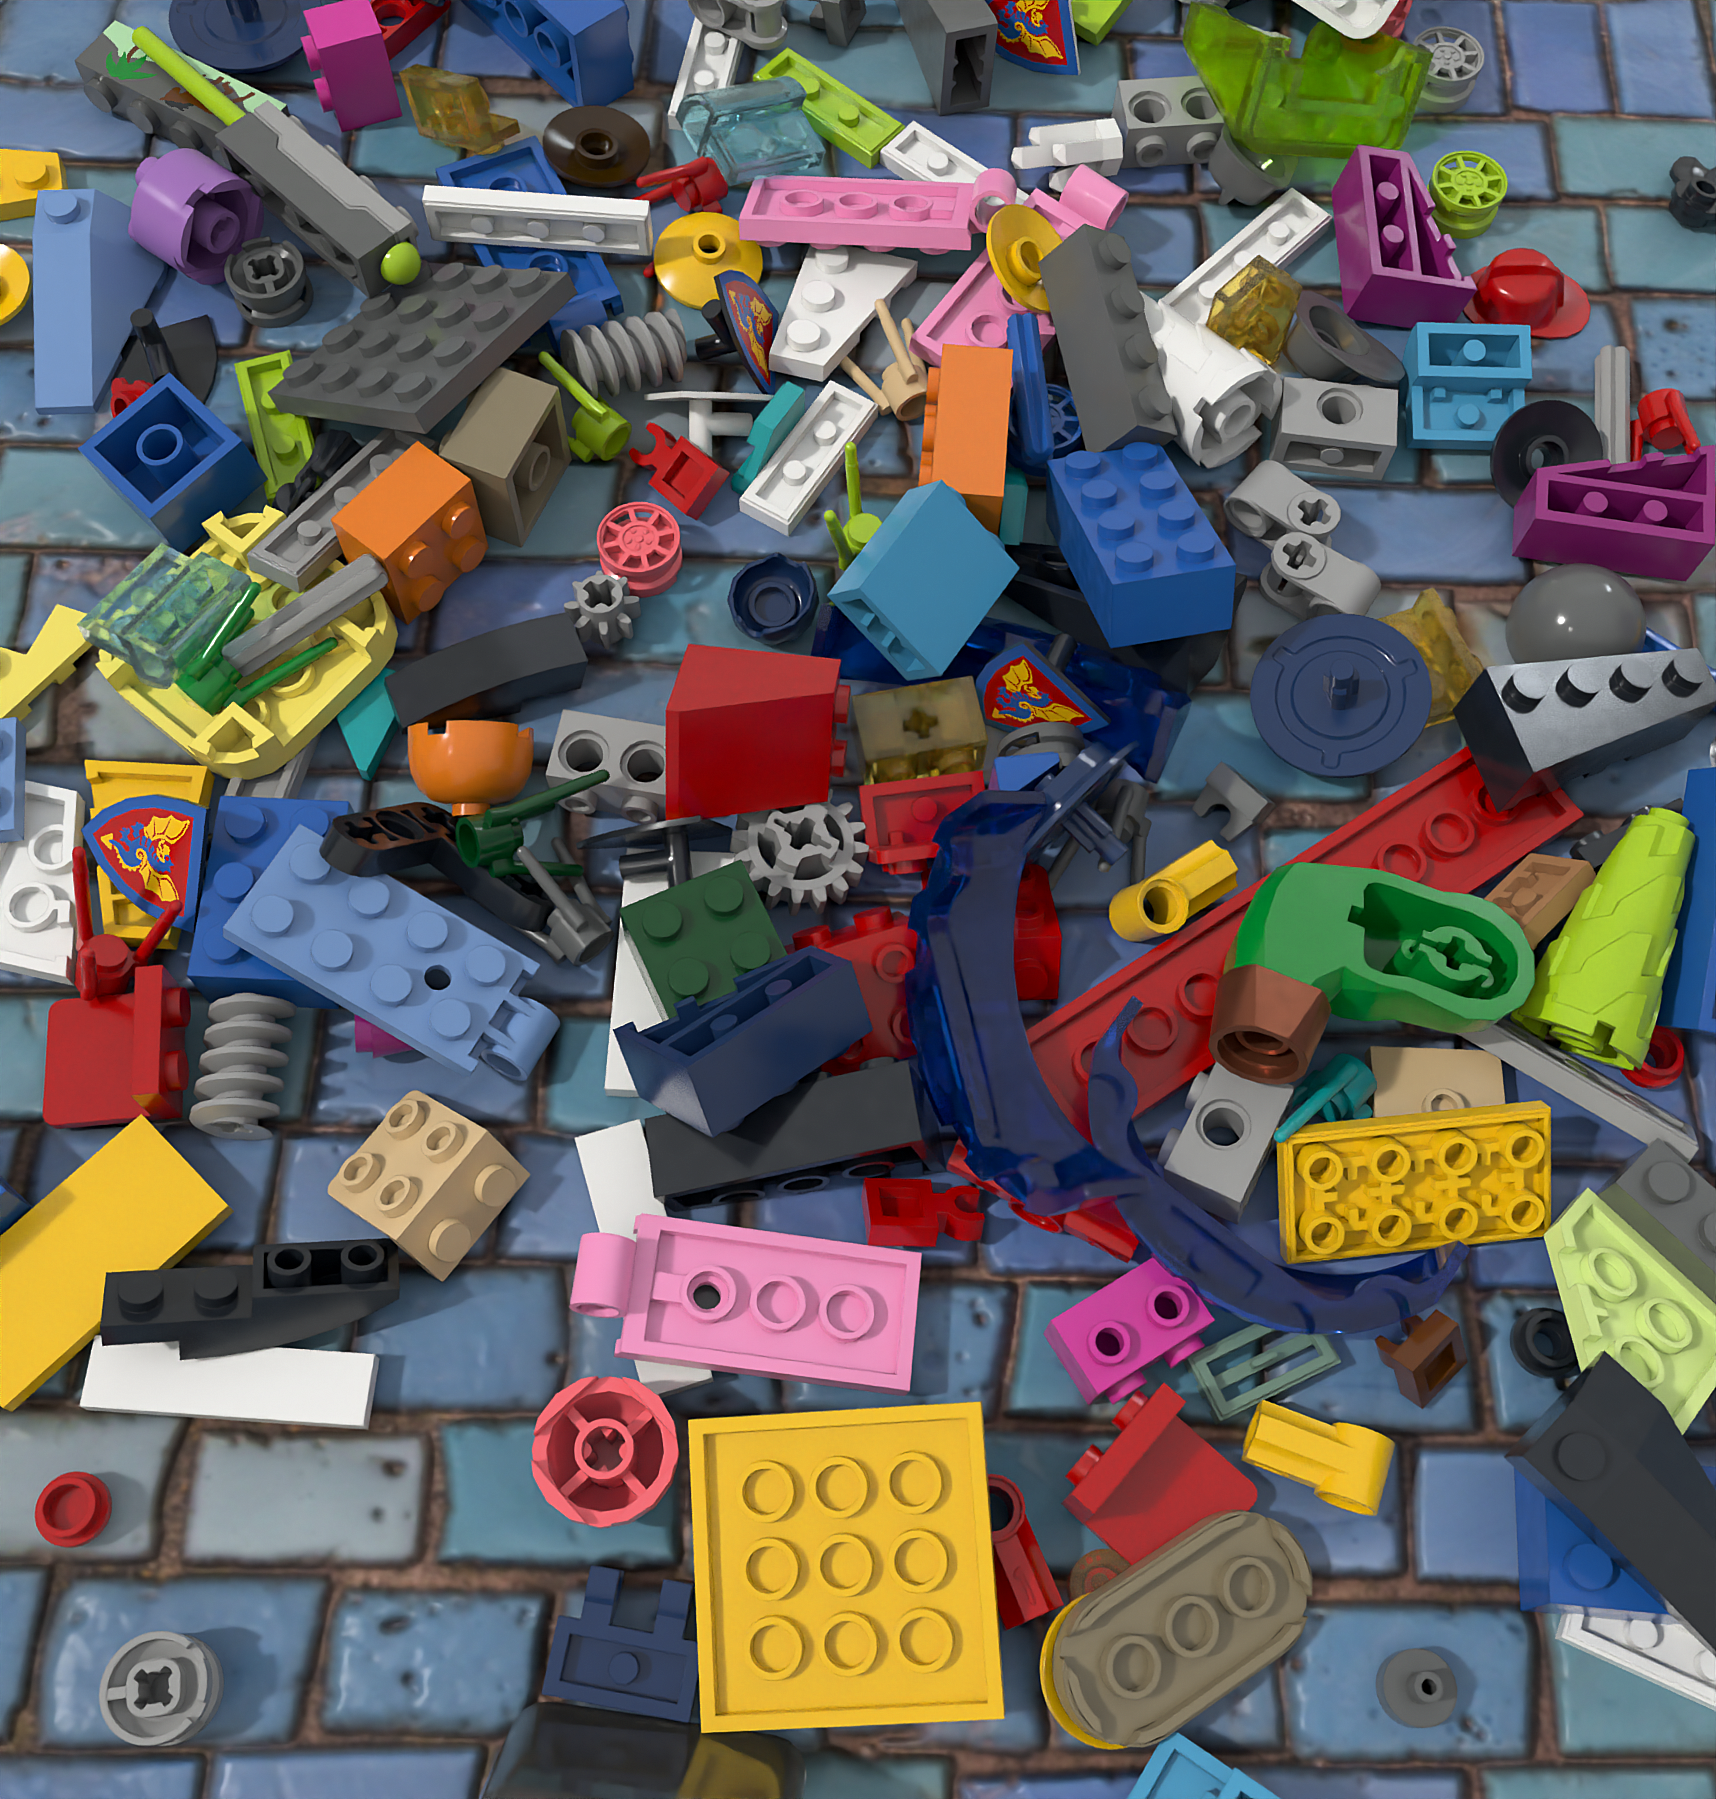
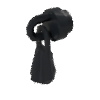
M330 429L328 432L318 435L309 460L296 475L294 482L286 483L278 489L272 503V508L285 513L286 517H288L361 451L363 447L353 439L351 433L345 430ZM317 478H318V479L322 480V482H321V483L319 484V486L315 489V486H316V484H317Z

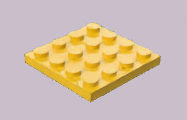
M982 1401L688 1420L701 1733L1005 1719L1006 1711Z

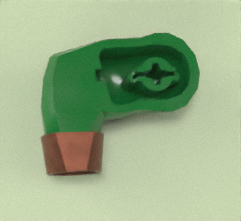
M1297 862L1277 867L1256 891L1226 955L1223 976L1219 978L1208 1048L1213 1059L1227 1071L1256 1083L1280 1085L1295 1082L1305 1075L1328 1023L1330 1013L1340 1018L1359 1021L1397 1020L1447 1033L1483 1032L1524 1005L1535 984L1534 953L1520 925L1495 903L1470 894L1443 892L1399 875L1376 869Z

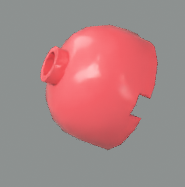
M612 1376L581 1378L558 1392L538 1417L534 1430L533 1461L531 1460L533 1477L546 1501L572 1522L599 1529L630 1524L654 1509L673 1483L680 1456L676 1425L661 1398L637 1380L626 1377L620 1379Z

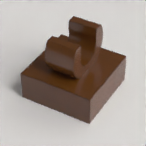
M1437 1309L1425 1321L1417 1314L1409 1311H1403L1398 1316L1402 1331L1409 1336L1402 1345L1393 1344L1382 1335L1375 1339L1380 1359L1386 1366L1394 1369L1400 1393L1421 1409L1468 1362L1459 1324Z

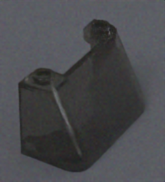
M553 1701L538 1702L524 1709L514 1720L478 1799H804L806 1764L800 1751L789 1740L772 1734L752 1731L701 1733V1724L686 1723L666 1718Z

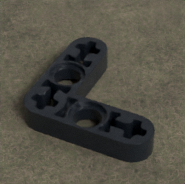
M413 802L333 818L320 845L319 852L329 865L341 872L361 878L373 877L429 863L503 920L522 930L531 932L542 931L547 925V919L556 908V905L532 875L511 874L491 878L487 865L477 868L468 867L462 860L456 843L455 832L459 819L453 818L452 814L445 809L430 803Z

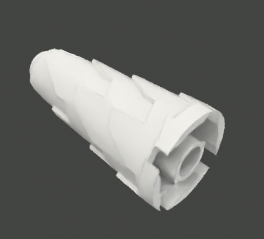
M1139 291L1144 299V312L1151 338L1158 350V363L1165 389L1172 401V415L1178 436L1173 440L1199 466L1201 462L1207 468H1214L1235 459L1262 434L1253 425L1261 412L1272 421L1283 391L1279 375L1242 347L1238 350L1204 324L1198 322L1196 325L1161 299L1156 302Z

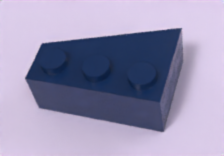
M810 945L733 978L736 987L735 991L698 1006L694 996L674 1003L673 1006L677 1014L675 1017L639 1032L633 1021L613 1029L638 1096L712 1138L722 1132L734 1129L743 1122L746 1115L773 1097L792 1090L801 1078L825 1062L842 1056L849 1050L850 1045L873 1030L851 961Z

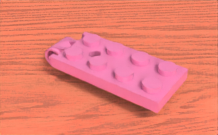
M1081 164L1066 183L1059 202L1036 188L1022 205L1041 214L1054 227L1062 241H1064L1084 223L1109 231L1124 210L1129 193L1089 167ZM986 247L911 336L909 351L935 368H940L943 344L1008 349L1007 320L1015 313L1023 315L1030 312L1038 319L1043 356L1055 343L1057 335L1051 313L1033 312L1023 307L1009 295L993 270ZM1011 376V391H1010V397H1011V396L1013 395V393H1014V390H1013V382H1012V376Z
M999 168L983 171L976 178L975 183L756 174L739 217L740 240L755 241L758 245L764 247H778L787 242L809 243L812 247L822 250L835 249L841 245H861L873 252H887L896 247L919 248L921 252L931 255L944 254L950 250H971L972 234L987 233L988 224L992 216L1001 208L1015 204L1017 185L1010 173ZM987 196H995L1002 199L1005 203L999 206H992L985 203L982 199Z
M644 1213L635 1217L633 1234H637L636 1242L630 1238L611 1233L596 1232L581 1236L569 1307L571 1310L587 1316L624 1318L621 1339L616 1340L614 1357L906 1396L910 1391L922 1253ZM703 1285L714 1287L720 1295L719 1304L712 1309L700 1308L695 1303L693 1293L698 1287Z

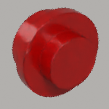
M75 1471L56 1477L43 1489L37 1500L35 1522L38 1531L48 1542L65 1548L79 1547L91 1542L100 1535L110 1519L112 1512L110 1491L101 1479L86 1472Z

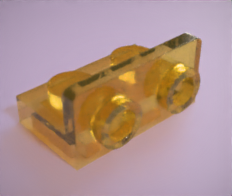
M414 64L399 72L420 136L441 141L445 146H459L473 150L475 154L485 155L499 151L505 146L504 140L521 132L517 119L489 113V100L484 89L480 86L478 78L420 64Z
M1257 255L1215 292L1206 327L1238 350L1243 347L1271 366L1280 358L1302 293V286L1291 278L1287 272L1277 268L1261 255Z
M1430 588L1420 592L1412 608L1376 619L1403 634L1419 651L1426 664L1431 680L1432 701L1425 728L1455 719L1452 711L1484 670L1480 659L1470 653L1461 637L1454 612L1449 606L1443 604L1435 588Z

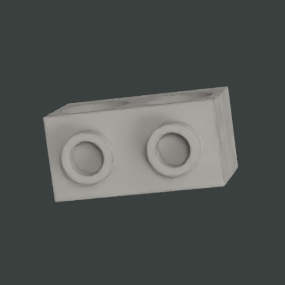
M1222 74L1118 81L1111 118L1115 119L1122 135L1123 160L1120 169L1208 163L1209 157L1221 136V130L1231 112Z
M563 709L546 771L549 789L602 769L609 772L610 778L606 782L555 803L560 804L571 812L579 814H590L595 810L621 814L625 819L638 824L666 821L665 726ZM585 762L600 764L589 772L574 770L578 765ZM645 772H655L661 775L658 779L647 783L635 780L638 775Z

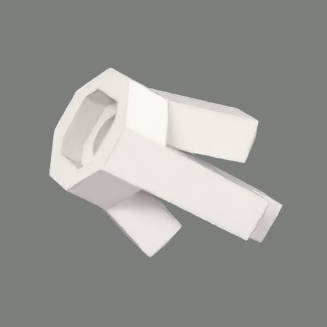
M1114 118L1031 127L1029 140L1032 145L1015 147L1011 157L1015 169L1053 165L1063 166L1049 172V187L1056 193H1062L1069 178L1081 164H1084L1103 177L1117 175L1123 160L1122 135Z

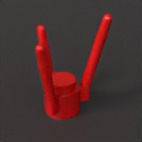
M701 156L688 164L637 178L636 184L639 188L671 183L630 199L649 201L651 205L674 196L679 207L686 212L693 210L695 212L722 214L723 210L718 201L727 197L728 184L718 163L712 158ZM654 260L643 271V275L646 278H652L656 274Z
M1664 388L1653 391L1640 400L1637 406L1639 419L1630 422V462L1641 460L1644 441L1651 443L1654 448L1661 450L1671 449L1682 443L1686 455L1693 454L1697 447H1701L1697 433L1689 419L1683 393L1677 389ZM1715 492V518H1716V492Z
M77 846L72 850V872L78 931L76 941L78 956L74 984L80 992L81 999L91 1001L96 996L125 993L129 985L130 976H135V967L147 966L149 958L183 909V904L179 900L170 902L137 951H131L125 942L117 936L110 934L96 936L93 933L86 850L81 846Z

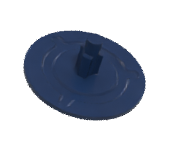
M172 0L168 22L176 45L185 55L220 72L254 74L275 69L304 50L300 37L310 35L303 11L320 7L322 2L321 0Z
M1355 614L1318 616L1305 620L1285 631L1272 642L1260 658L1253 674L1250 690L1253 720L1266 745L1280 759L1298 770L1315 776L1338 779L1354 778L1377 772L1406 754L1425 728L1432 701L1429 672L1415 646L1403 634L1386 623Z
M1135 740L1112 753L1100 741H1097L1076 757L1056 777L1052 773L1045 776L1034 788V791L1038 794L1036 798L1025 808L1005 833V840L1015 850V853L1006 867L1003 876L1007 880L1017 876L1041 856L1066 831L1089 854L1095 850L1113 866L1129 848L1112 833L1113 828L1091 806L1131 763L1140 751L1142 744Z

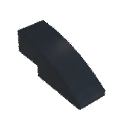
M564 612L495 629L453 644L385 677L384 687L401 734L405 735L408 734V726L428 722V730L446 727V721H479L516 714L521 711L523 699L581 689L588 659L569 612Z

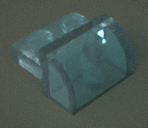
M790 76L773 77L688 94L681 100L675 115L697 156H712L729 186L820 166L826 152L801 110L807 92L797 80Z
M161 543L79 621L77 626L86 641L131 665L140 682L157 689H168L200 655L237 600L240 599L247 587L252 583L249 575L203 551L194 559H191Z

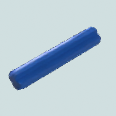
M1030 312L1023 315L1015 313L1007 320L1006 334L1008 349H1013L1012 382L1022 459L1028 465L1037 463L1045 465L1046 460L1053 459L1055 445L1038 319Z

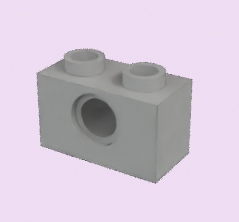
M1284 377L1281 400L1271 421L1269 460L1276 461L1289 470L1381 481L1397 447L1398 390L1375 388L1370 385L1325 382L1312 378Z
M1217 1061L1210 1075L1200 1071L1190 1088L1185 1102V1108L1192 1112L1182 1131L1174 1127L1171 1128L1158 1155L1157 1164L1164 1167L1163 1191L1238 1225L1276 1144L1274 1139L1276 1128L1281 1127L1285 1123L1291 1112L1295 1086L1288 1083L1277 1085L1246 1080L1227 1071ZM1223 1127L1234 1131L1240 1139L1232 1145L1220 1146L1212 1143L1205 1134L1211 1129Z

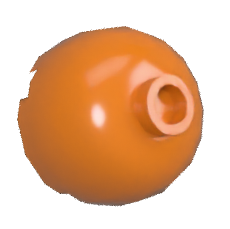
M455 720L446 721L445 734L428 735V722L408 726V760L411 776L418 790L429 800L452 806L453 818L485 813L487 809H490V806L510 802L522 792L531 774L534 756L533 728L528 727L518 733V724Z

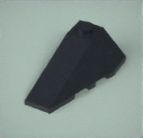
M1020 542L1019 545H1005V552L1020 569L1002 593L1064 634L1072 636L1078 643L1132 678L1158 686L1160 689L1168 692H1176L1187 696L1215 666L1229 629L1110 648L1059 546ZM1240 573L1235 574L1232 622L1247 586V576Z
M1605 1350L1601 1351L1504 1458L1716 1657V1490L1665 1405Z

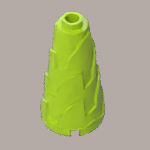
M1651 808L1648 815L1640 814L1632 819L1623 838L1602 864L1592 885L1582 891L1560 935L1550 943L1536 967L1535 984L1524 1005L1513 1011L1510 1016L1515 1025L1543 1041L1551 1026L1549 1034L1561 1041L1559 1048L1616 1068L1633 1070L1634 1066L1639 1070L1642 1068L1650 1048L1649 1044L1660 1010L1663 993L1661 988L1678 933L1675 924L1684 898L1685 874L1696 840L1694 833L1687 829L1690 822L1686 817L1671 810Z

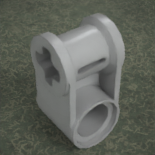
M687 0L693 15L702 24L745 42L751 48L770 50L780 46L787 38V22L781 16V6L785 0Z
M1271 460L1260 462L1223 504L1226 518L1234 528L1248 537H1253L1271 550H1273L1275 543L1283 535L1291 532H1302L1311 535L1320 543L1331 548L1332 539L1330 534L1335 532L1341 519L1340 507L1337 501L1330 495L1317 490L1292 474L1284 465ZM1321 509L1323 510V517L1321 522H1318L1317 518ZM1300 550L1295 560L1296 562L1301 563L1305 555L1304 550Z
M1291 532L1283 535L1275 543L1271 553L1272 561L1263 568L1258 580L1259 590L1269 603L1288 611L1304 621L1328 614L1365 616L1381 589L1379 577L1372 569L1365 564L1343 556L1320 543L1311 535L1302 532ZM1300 550H1304L1305 555L1301 563L1296 562L1295 560ZM1284 578L1288 582L1284 590L1280 591L1278 587Z

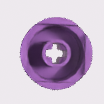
M191 148L173 150L159 159L148 157L137 168L135 180L138 187L133 198L131 221L128 226L130 238L199 284L213 285L225 281L224 266L230 254L236 256L243 250L242 243L260 237L262 232L264 207L261 198L253 194L251 189L253 186L203 153Z

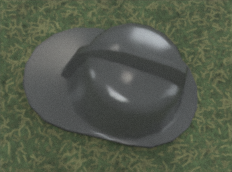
M1252 104L1238 105L1230 112L1221 130V136L1208 161V169L1214 181L1222 189L1218 203L1224 206L1232 199H1235L1243 204L1255 206L1277 189L1284 190L1290 184V180L1298 165L1299 151L1293 136L1277 117L1265 109Z
M1301 291L1294 298V311L1297 319L1282 342L1281 350L1283 355L1304 378L1348 384L1360 375H1364L1376 381L1386 383L1400 382L1405 375V371L1396 355L1357 326L1335 303L1323 295L1312 291Z

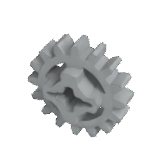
M830 789L827 802L738 814L735 827L737 831H732L730 851L736 853L733 862L741 859L756 891L758 892L762 889L767 893L765 908L771 910L777 905L779 900L788 902L790 916H797L801 903H809L812 910L818 915L824 911L827 896L841 905L846 899L849 890L848 886H858L864 870L861 865L865 864L869 852V845L861 843L866 827L864 822H848L853 809V805L850 802L841 804L838 807L831 804L832 789ZM797 846L802 847L801 850H797L796 848ZM763 858L769 860L771 867L768 866Z

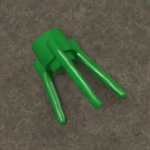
M252 582L232 607L200 655L174 683L203 710L214 717L223 706L227 708L232 702L243 708L252 698L338 646L337 639L334 637L325 639L239 690L235 685L243 676L223 658L222 649L226 644L243 633L245 627L255 615L254 609L250 606L261 592V585L257 582Z

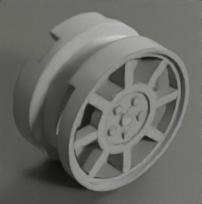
M1440 26L1421 32L1412 44L1408 61L1401 75L1400 86L1403 94L1415 106L1430 112L1445 113L1461 108L1467 103L1475 86V80L1478 78L1483 66V49L1473 36L1457 28ZM1435 37L1437 43L1428 44L1425 40ZM1443 37H1450L1456 39L1454 44L1445 42Z
M154 1631L139 1635L123 1645L114 1654L103 1673L99 1690V1703L103 1718L115 1735L131 1744L169 1746L185 1742L199 1734L210 1723L219 1708L224 1690L222 1666L210 1646L196 1637L168 1631Z

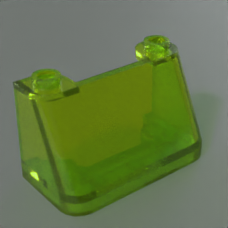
M1191 1L1183 32L1184 50L1230 134L1238 145L1258 154L1348 160L1358 144L1396 151L1402 147L1434 53L1379 30L1367 38L1353 39L1321 20L1309 32L1301 58L1285 57L1284 50H1289L1291 38L1280 33L1263 31L1230 16L1226 9L1215 4Z

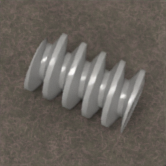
M669 308L664 316L660 312H649L643 318V321L637 316H629L622 322V326L617 321H605L600 330L595 325H585L579 331V335L574 330L566 329L562 331L560 337V351L564 369L595 400L598 398V383L600 382L604 383L609 395L615 397L619 395L620 378L623 377L633 392L640 391L642 373H646L649 382L655 388L661 386L662 369L665 368L673 382L679 383L683 380V365L687 359L686 337L676 309Z
M238 993L220 998L210 1004L207 1017L213 1025L206 1029L203 1037V1043L209 1051L201 1055L198 1068L205 1076L196 1081L193 1092L201 1102L192 1106L189 1114V1120L195 1127L211 1135L234 1140H262L274 1137L271 1131L258 1126V1121L260 1119L275 1118L280 1115L281 1108L276 1104L262 1100L263 1094L282 1092L285 1082L266 1073L269 1068L285 1067L288 1064L289 1057L285 1053L271 1049V1044L289 1042L292 1039L293 1032L285 1026L276 1024L275 1019L294 1017L297 1007L293 1003L273 996Z

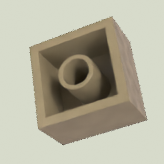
M498 366L481 385L479 384L469 394L466 402V411L454 430L450 429L445 433L439 447L438 456L471 479L485 534L521 548L572 458L559 387Z

